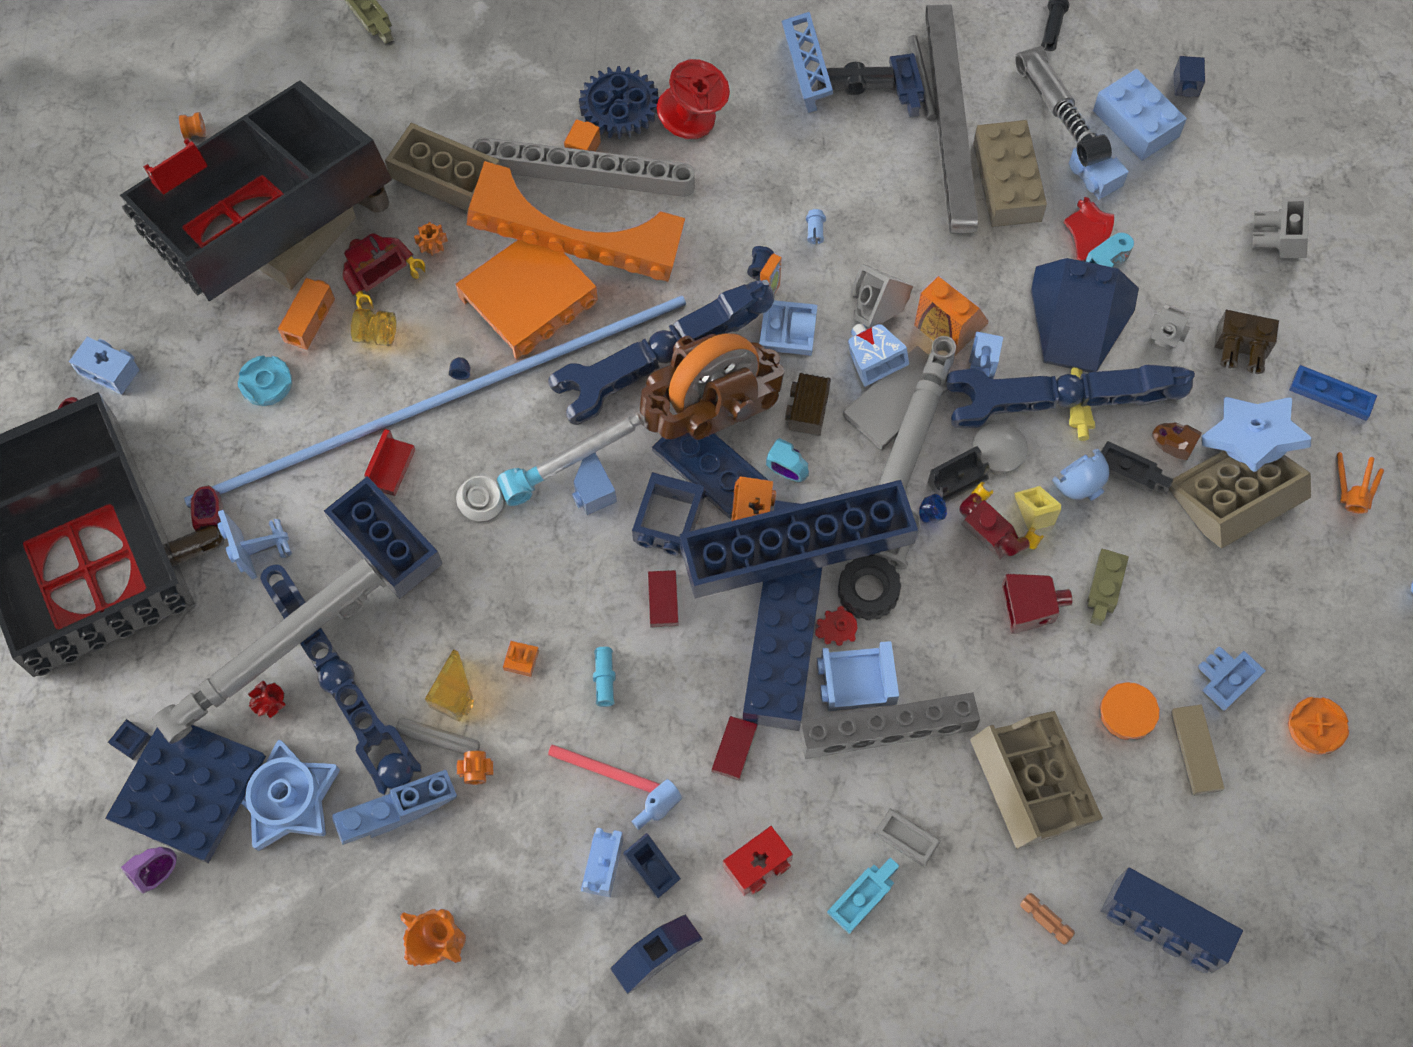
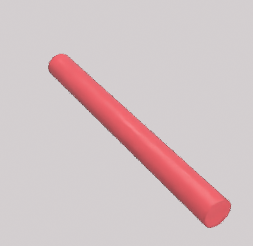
M553 744L548 752V755L649 793L660 785L657 782Z

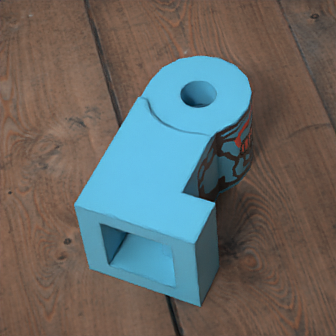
M1117 233L1090 251L1085 262L1114 267L1117 263H1123L1130 256L1134 240L1126 233Z

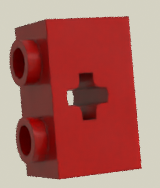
M769 826L723 860V868L744 896L749 892L754 895L767 885L765 880L773 874L778 877L791 867L790 862L792 861L793 853L774 828ZM757 858L759 861L765 859L764 868L760 865L753 867L754 859Z

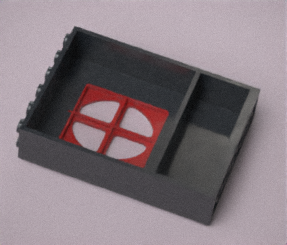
M299 80L197 145V149L207 164V167L164 195L153 185L151 179L147 177L120 194V197L125 203L122 209L136 223L134 227L139 235L146 239L153 250L156 249L159 256L164 261H167L171 269L178 273L185 284H189L197 296L202 294L210 302L392 181V178L374 140ZM272 197L243 217L233 209L235 204L251 198ZM220 214H225L234 222L202 243L207 227Z
M99 392L0 434V627L12 659L32 677L47 675L53 668L64 663H73L80 656L88 652L99 651L110 642L128 638L134 634V631L145 626H154L161 619L172 614H180L186 611L189 606L195 604L180 567L172 555L167 536L117 418ZM87 527L101 528L116 535L122 541L123 547L98 560L90 561L79 533ZM68 537L79 563L78 568L51 581H45L44 567L50 550L58 540ZM129 559L131 570L125 590L116 601L106 603L97 581L96 573L121 560ZM79 579H85L96 606L95 610L87 614L70 612L54 602L51 597L52 592Z

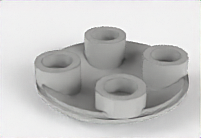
M992 423L983 427L976 434L972 447L974 448L978 445L982 451V456L980 457L982 463L988 462L990 471L996 475H1001L1004 472L1018 468L1025 461L1028 453V445L1024 435L1017 428L1006 423Z

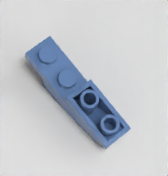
M443 770L393 788L388 795L332 814V819L341 843L345 845L369 835L371 838L379 836L414 821L457 798V794L447 770Z

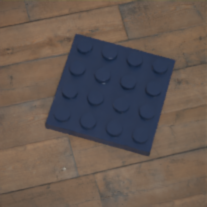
M191 725L192 730L184 738L170 744L157 727L105 819L209 864L246 795V788L250 778L263 764L266 755L195 725Z

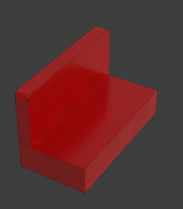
M384 429L364 477L368 476L383 493L396 496L416 450L414 445L394 439L391 431Z

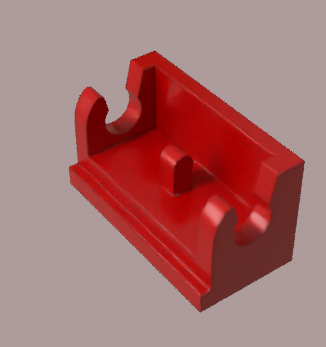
M188 138L183 141L186 146L184 149L154 168L148 164L143 166L153 185L163 195L207 167L196 145L192 141L190 142Z

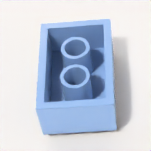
M1138 69L1133 70L1098 93L1093 112L1141 161L1179 138L1187 120Z

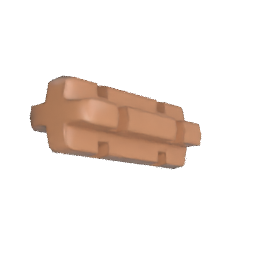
M1029 893L1022 900L1020 906L1028 914L1031 912L1033 918L1049 933H1055V938L1064 945L1067 944L1074 936V930L1067 924L1064 926L1061 923L1063 921L1045 904L1041 905L1039 903L1040 900L1034 894Z

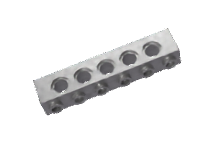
M974 692L801 721L799 732L805 759L974 731L980 722Z

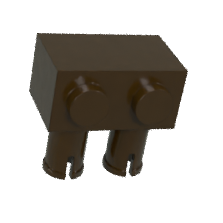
M1226 309L1217 325L1214 348L1223 349L1220 365L1226 368L1227 361H1229L1228 368H1236L1238 366V355L1242 353L1250 355L1247 365L1248 372L1253 373L1254 367H1256L1255 374L1265 372V360L1277 342L1279 320Z

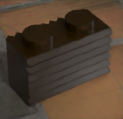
M799 373L798 382L792 381L790 397H793L794 401L793 405H787L785 421H789V430L821 436L831 378Z

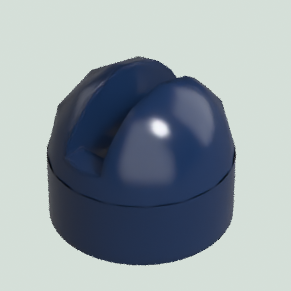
M457 357L451 361L449 366L450 377L457 380H465L470 377L471 367L465 358Z

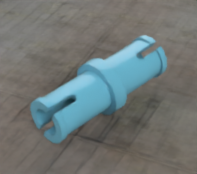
M598 647L594 650L596 672L593 673V681L596 682V705L600 707H609L615 704L613 682L616 680V673L613 671V650L610 647Z

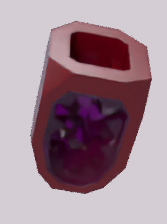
M209 485L199 487L191 498V519L195 531L210 527L211 525L218 528V523L221 522L218 511L223 510L222 499L219 492Z

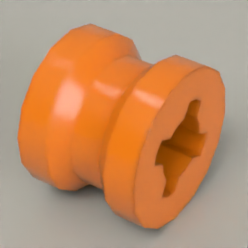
M200 112L194 113L193 116L179 115V124L184 140L187 138L190 140L193 136L206 137L205 124Z

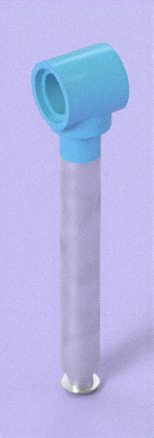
M635 411L634 416L622 418L528 471L513 468L501 473L497 478V482L507 505L517 506L525 503L532 497V491L535 490V485L630 434L636 430L635 427L641 424L643 426L644 423L640 414Z

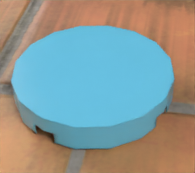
M257 356L249 360L239 372L238 388L243 397L254 405H273L281 401L289 393L292 386V374L284 361L275 356Z

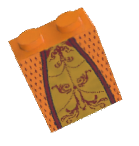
M938 276L920 294L914 326L933 341L940 336L952 338L956 344V356L975 337L976 332H980L989 321L978 306Z

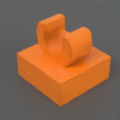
M511 641L503 664L504 671L532 677L539 648Z

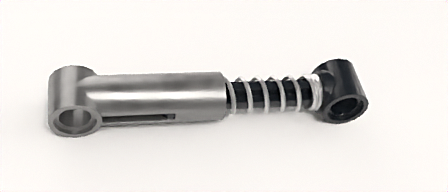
M1038 46L1017 53L1015 55V64L1019 75L1029 79L1052 114L1061 119L1070 135L1073 136L1075 142H1077V155L1081 164L1086 167L1110 159L1112 148L1108 137L1105 134L1097 135L1093 130H1089L1090 125L1085 124L1086 120L1081 118L1082 114L1077 112V107H1074V98L1049 65L1044 48Z

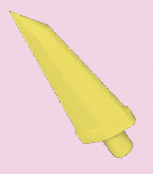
M1073 367L1071 369V374L1079 378L1083 374L1082 370ZM1081 403L1070 408L1069 425L1077 429L1078 440L1080 441L1089 439L1088 429H1095L1091 407L1081 406Z

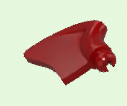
M1084 197L1083 201L1080 199L1077 203V207L1080 210L1067 217L1063 222L1074 237L1077 259L1084 262L1090 251L1110 238L1114 226V214L1101 211L1088 197Z

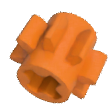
M428 222V224L418 227L420 235H415L414 239L421 253L426 251L433 256L439 251H444L442 243L448 242L446 233H443L442 225L436 226Z
M484 751L465 752L464 760H457V775L464 777L465 784L486 783V775H493V761H491V758H486V752Z

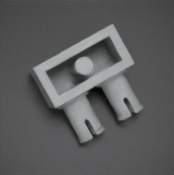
M1282 197V209H1279V211H1255L1254 228L1278 227V232L1254 231L1253 248H1277V250H1280L1279 258H1307L1310 197Z

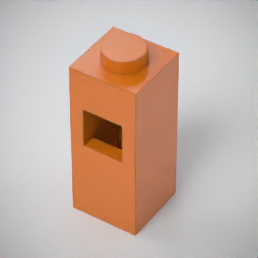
M309 278L305 279L278 327V331L285 343L308 350L335 300L329 284L319 279L316 281Z

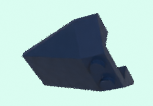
M1070 258L1036 266L1031 296L1043 363L1069 369L1074 367L1088 373L1097 372L1135 311L1139 287L1118 268Z

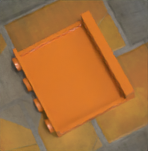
M516 240L455 284L458 296L464 304L469 302L512 348L516 360L522 355L529 354L541 341L551 338L556 330L564 324H570L578 314L592 308L598 300L596 285L564 252H556L549 248L528 244L521 240Z

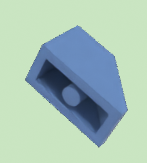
M593 453L584 458L574 479L575 492L572 493L577 507H583L586 514L589 515L616 503L617 499L615 489L597 454Z

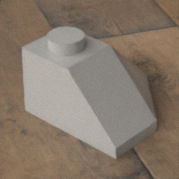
M861 264L852 286L853 297L857 298L858 308L854 310L855 320L872 328L896 316L904 310L906 303L910 299L913 286L887 273Z

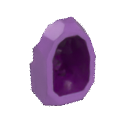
M151 848L140 855L133 856L121 869L135 888L144 894L156 888L169 877L175 868L177 855L170 848Z

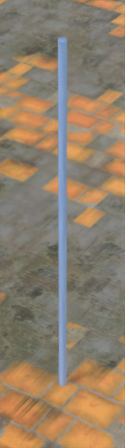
M679 296L212 487L220 495L685 306V299L683 296ZM193 494L184 498L188 508L191 507Z

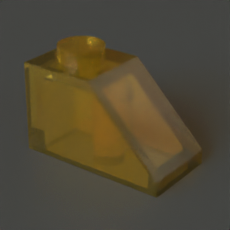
M453 649L425 700L429 708L460 722L463 715H468L471 711L474 700L460 654Z

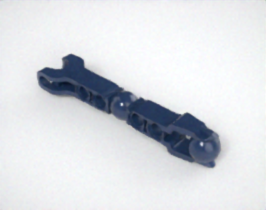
M756 280L722 292L711 303L682 317L673 325H669L670 331H657L650 337L648 342L646 339H643L640 342L633 343L591 366L570 363L555 371L548 379V384L554 392L559 394L571 390L580 392L579 398L567 407L566 415L569 422L573 425H579L596 417L602 410L603 402L608 396L651 374L655 369H659L658 363H671L674 345L680 338L691 336L696 341L710 334L721 335L732 331L737 332L756 319L759 314L766 313L772 307L775 296L773 289L769 286V282L767 280Z
M1143 365L1134 369L1083 373L1080 378L1076 375L1065 374L1057 379L1055 376L992 379L984 372L972 368L950 372L946 378V385L951 392L965 393L971 398V405L957 408L951 416L953 427L964 429L981 427L993 414L1055 409L1057 404L1064 408H1072L1080 403L1081 406L1138 404L1143 406L1167 399L1179 400L1190 394L1193 388L1195 373L1180 366Z
M275 564L263 570L260 576L261 583L284 619L306 603L285 568ZM272 575H282L283 580L276 582L273 586L269 584ZM319 628L301 642L300 645L318 672L320 687L333 696L354 730L359 741L355 751L371 775L378 792L385 796L387 788L391 790L407 784L412 780L414 772L422 773L421 764L411 754L396 728L391 725L384 726L354 681L355 672L353 667L339 657L322 628ZM328 649L325 657L316 658L319 650ZM357 695V700L354 704H344L348 696ZM363 719H372V723L368 728H359V724ZM382 740H394L401 753L385 755L379 761L376 769L368 756L372 746H379Z

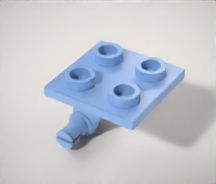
M224 510L218 511L221 522L218 523L219 531L224 539L227 538L229 546L226 547L228 557L232 563L236 562L241 573L246 572L251 579L257 578L250 555L277 545L281 558H286V554L288 556L292 554L287 542L289 540L288 534L283 531L280 519H273L274 522L272 520L269 522L273 535L245 541L241 529Z

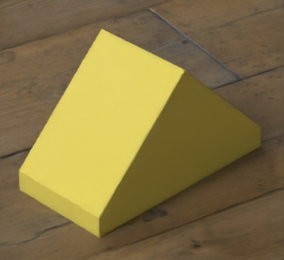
M1041 486L1014 493L1028 530L1030 527L1038 530L1055 525L1061 511V504Z

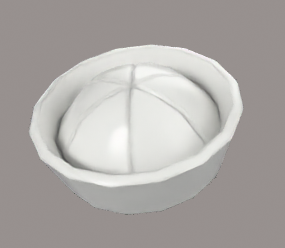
M474 476L466 480L459 487L456 501L459 510L468 519L488 521L496 517L502 510L504 496L499 485L494 480L485 476Z

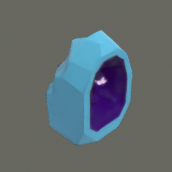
M780 438L777 439L768 453L766 465L773 472L795 482L806 480L809 476L808 462L802 458L800 451L795 449L793 444Z

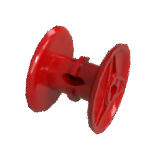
M688 59L678 63L672 70L669 79L670 88L666 89L659 97L657 113L663 126L675 136L684 139H699L708 135L714 128L715 112L720 111L728 102L730 89L728 80L722 71L713 64L701 59Z

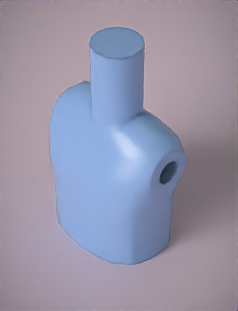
M666 779L647 796L645 809L631 821L632 824L640 830L651 819L654 821L663 819L682 799L679 790L669 779Z

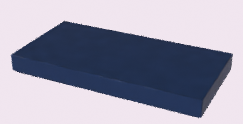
M689 433L672 440L662 437L652 446V451L687 482L705 486V498L729 519L732 517L735 482L740 476L768 480L715 433L700 440H695Z

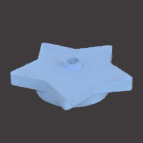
M1225 397L1224 419L1202 435V446L1224 450L1231 458L1245 463L1253 472H1256L1264 464L1276 461L1284 456L1287 451L1310 448L1311 437L1291 421V397L1261 404Z
M278 740L266 763L260 766L250 778L246 788V795L241 803L251 813L252 847L260 851L290 832L325 836L322 800L340 771L339 767L336 764L301 762L285 743Z

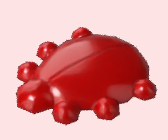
M843 606L837 607V611H825L824 615L826 618L817 620V624L820 627L815 629V635L819 639L825 638V644L828 645L835 641L836 645L841 646L843 641L848 639L851 642L855 641V634L858 629L857 620Z

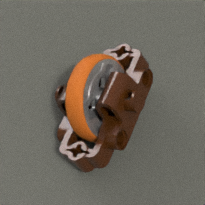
M710 334L696 341L691 336L680 338L674 345L671 364L653 372L647 379L646 387L641 391L640 413L644 416V427L648 431L659 433L665 439L672 440L689 433L695 440H700L738 422H744L750 417L771 408L779 398L778 392L781 391L785 372L783 366L779 363L780 355L775 350L765 349L759 343L750 342L738 334ZM670 402H671L672 407L674 408V410H675L678 414H676V415H672V414H671V412H670Z

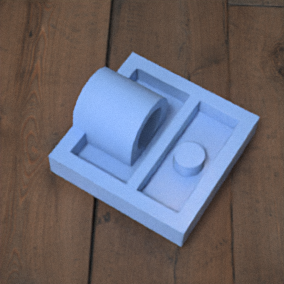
M774 300L772 307L766 313H763L760 345L765 349H772L776 352L812 356L817 305Z

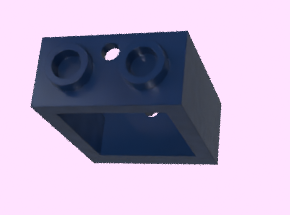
M652 472L632 528L633 541L644 548L655 547L663 549L669 555H682L679 536L646 528L644 524L655 494L692 504L682 533L694 531L705 499V486Z

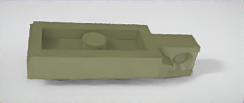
M345 0V3L369 33L373 36L378 34L385 44L394 40L391 34L392 31L389 28L392 26L389 16L377 0Z
M1101 549L1087 598L1088 606L1094 608L1090 623L1102 626L1106 613L1113 614L1117 606L1129 556Z

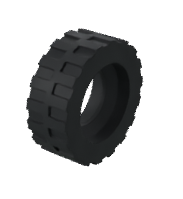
M873 555L853 559L852 562H848L845 565V569L840 574L838 583L840 603L846 608V611L852 613L858 619L863 618L870 621L871 619H881L882 616H887L897 604L901 590L900 575L896 572L895 566L891 565L885 558L882 559L879 556ZM865 575H873L880 579L883 584L881 596L874 600L861 598L855 589L859 578Z

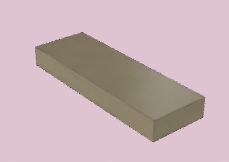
M1202 704L1173 708L1171 713L1193 795L1223 791L1225 788Z

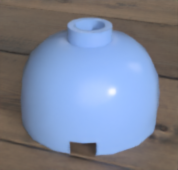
M1099 449L1093 450L1095 456L1088 458L1085 454L1060 472L1064 475L1061 479H1058L1056 476L1052 479L1064 496L1074 500L1088 497L1092 501L1104 493L1102 487L1108 481L1110 472L1109 465Z

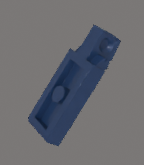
M911 53L890 56L889 64L893 68V80L901 105L907 104L909 117L919 116L920 102L924 100V88L915 55Z

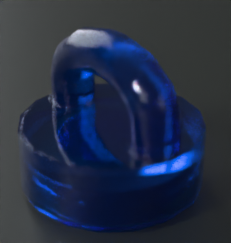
M932 494L923 499L919 507L921 521L926 524L936 523L946 518V504L938 494Z

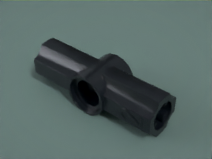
M854 61L846 64L844 68H826L833 90H845L849 95H860L867 89H893L892 66L865 67L863 63ZM818 81V90L827 88L825 83Z

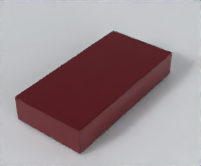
M676 570L648 571L650 628L679 626Z
M733 716L729 717L712 767L713 773L740 781L758 724Z

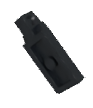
M1106 442L1101 453L1109 465L1110 475L1149 492L1155 490L1167 495L1172 486L1173 479L1161 474L1163 470L1157 467V463L1112 442Z

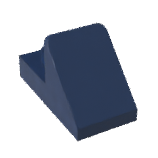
M647 833L623 852L630 868L638 873L657 898L661 897L681 879Z

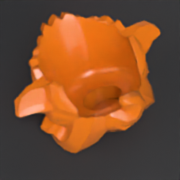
M431 909L418 916L405 912L401 914V921L408 927L403 937L405 941L404 959L408 960L407 964L423 966L425 964H437L445 959L455 963L461 962L460 954L466 942V935L454 923V917L448 910L440 909L438 911Z

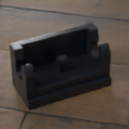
M978 445L930 471L928 484L942 504L989 479V463H982L980 458L982 451Z

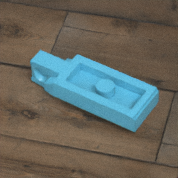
M890 857L880 869L875 865L871 868L868 867L827 911V914L850 934L891 890L894 882L890 880V877L898 870L899 865Z

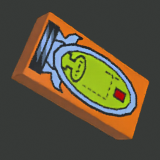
M773 253L760 272V280H767L775 294L780 286L782 257Z

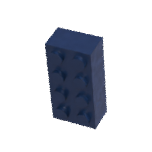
M368 476L324 510L333 528L362 559L365 558L375 568L389 589L399 599L443 564L435 547Z
M1130 867L1116 879L1101 909V912L1107 914L1106 918L1112 923L1119 926L1125 924L1134 929V934L1148 942L1153 940L1163 946L1162 949L1166 953L1174 957L1182 956L1191 961L1193 968L1203 973H1213L1228 964L1243 933V929Z

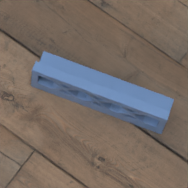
M810 12L782 20V25L807 112L810 113L817 111L815 100L833 95L834 93ZM808 22V27L804 33L794 30L793 26ZM805 41L814 44L809 53L800 49ZM810 60L820 64L815 72L805 69ZM816 80L825 83L827 87L814 92L811 89Z

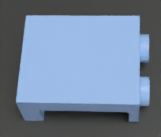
M891 641L880 642L879 648L829 652L828 648H822L821 657L817 658L818 675H823L825 685H820L821 701L827 702L828 711L897 705L899 691Z

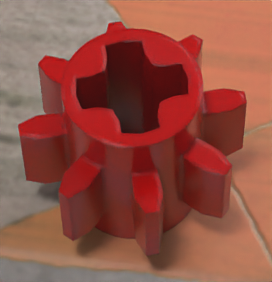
M263 680L248 693L249 697H251L249 707L259 717L267 713V716L272 718L279 713V710L286 706L283 702L285 693L275 682L267 685Z

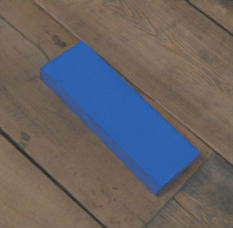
M1299 365L1289 391L1365 421L1370 417L1377 398L1376 394Z

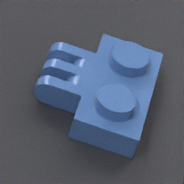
M1217 647L1214 650L1215 655L1210 654L1206 658L1208 663L1203 661L1198 667L1211 680L1202 691L1225 711L1266 670L1245 651L1236 659H1233L1223 648Z

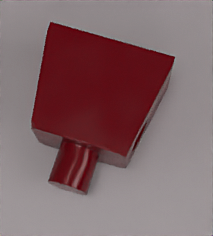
M1005 575L1002 589L1011 634L1052 624L1059 615V607L1072 606L1071 590H1055L1051 576Z

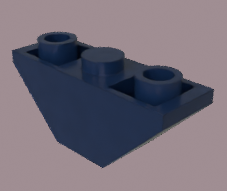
M685 914L659 926L642 938L610 969L626 993L629 994L703 941V938Z

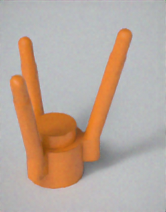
M1338 452L1337 460L1341 486L1340 503L1346 504L1345 509L1349 512L1357 514L1367 513L1371 509L1372 500L1382 479L1384 469L1380 468L1369 491L1368 486L1374 464V457H1370L1362 486H1353L1348 491L1343 454Z

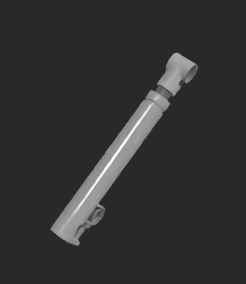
M940 336L932 343V349L922 373L924 380L918 381L878 485L901 480L906 491L943 393L940 385L945 383L950 367L954 363L956 344L948 336ZM943 350L948 352L949 354L941 355L938 353V351ZM912 510L919 534L920 517ZM914 544L900 547L898 553V548L868 556L876 555L879 558H885L896 569L903 570L908 565L905 559L909 548H912Z
M365 558L361 559L212 674L210 679L207 678L199 684V692L196 694L190 693L177 705L172 704L159 711L153 717V722L170 744L181 740L192 730L191 725L208 713L207 709L210 706L219 707L227 701L228 697L230 698L336 615L345 620L356 614L362 608L363 602L367 600V595L379 586L386 587V582Z

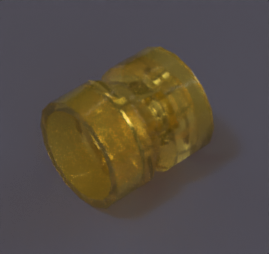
M356 308L351 321L352 341L369 344L373 340L376 345L391 347L396 335L397 322L395 313L378 311L374 314L373 310Z

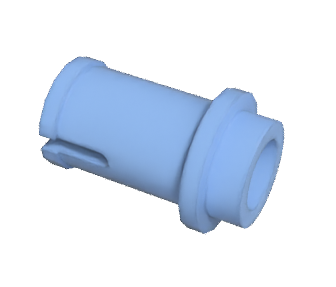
M810 210L806 216V222L808 223L807 241L811 244H816V238H818V244L824 242L823 223L826 221V216L822 210Z

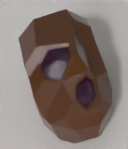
M1177 422L1160 424L1152 432L1155 444L1163 452L1183 460H1188L1202 432L1189 425H1181Z

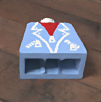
M861 323L852 328L851 334L853 337L848 340L850 355L864 387L909 365L907 347L883 325L878 324L867 329Z

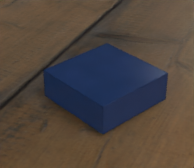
M126 719L108 743L131 760H134L151 736Z

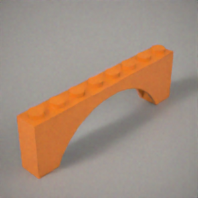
M484 161L468 208L466 225L478 230L493 232L503 237L521 240L528 244L546 247L556 252L560 251L571 254L581 259L596 261L606 266L621 268L630 273H638L655 280L668 282L685 218L660 211L649 221L627 230L591 232L575 229L552 220L533 207L517 188L510 168Z

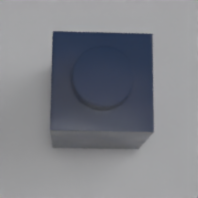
M1179 56L1174 69V96L1199 97L1205 84V57Z

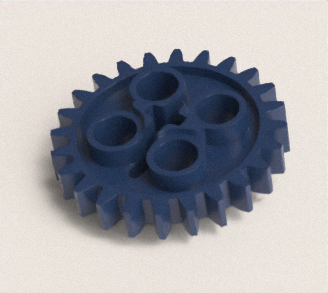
M617 66L616 71L613 72L610 67H607L606 74L599 70L598 78L590 76V83L584 82V90H580V114L584 116V122H591L599 127L600 135L606 131L608 132V138H611L614 133H617L619 139H621L623 133H626L631 138V131L641 134V126L648 129L649 121L655 122V114H658V88H654V81H648L647 74L640 77V70L631 73L630 67H627L625 71H621V67Z

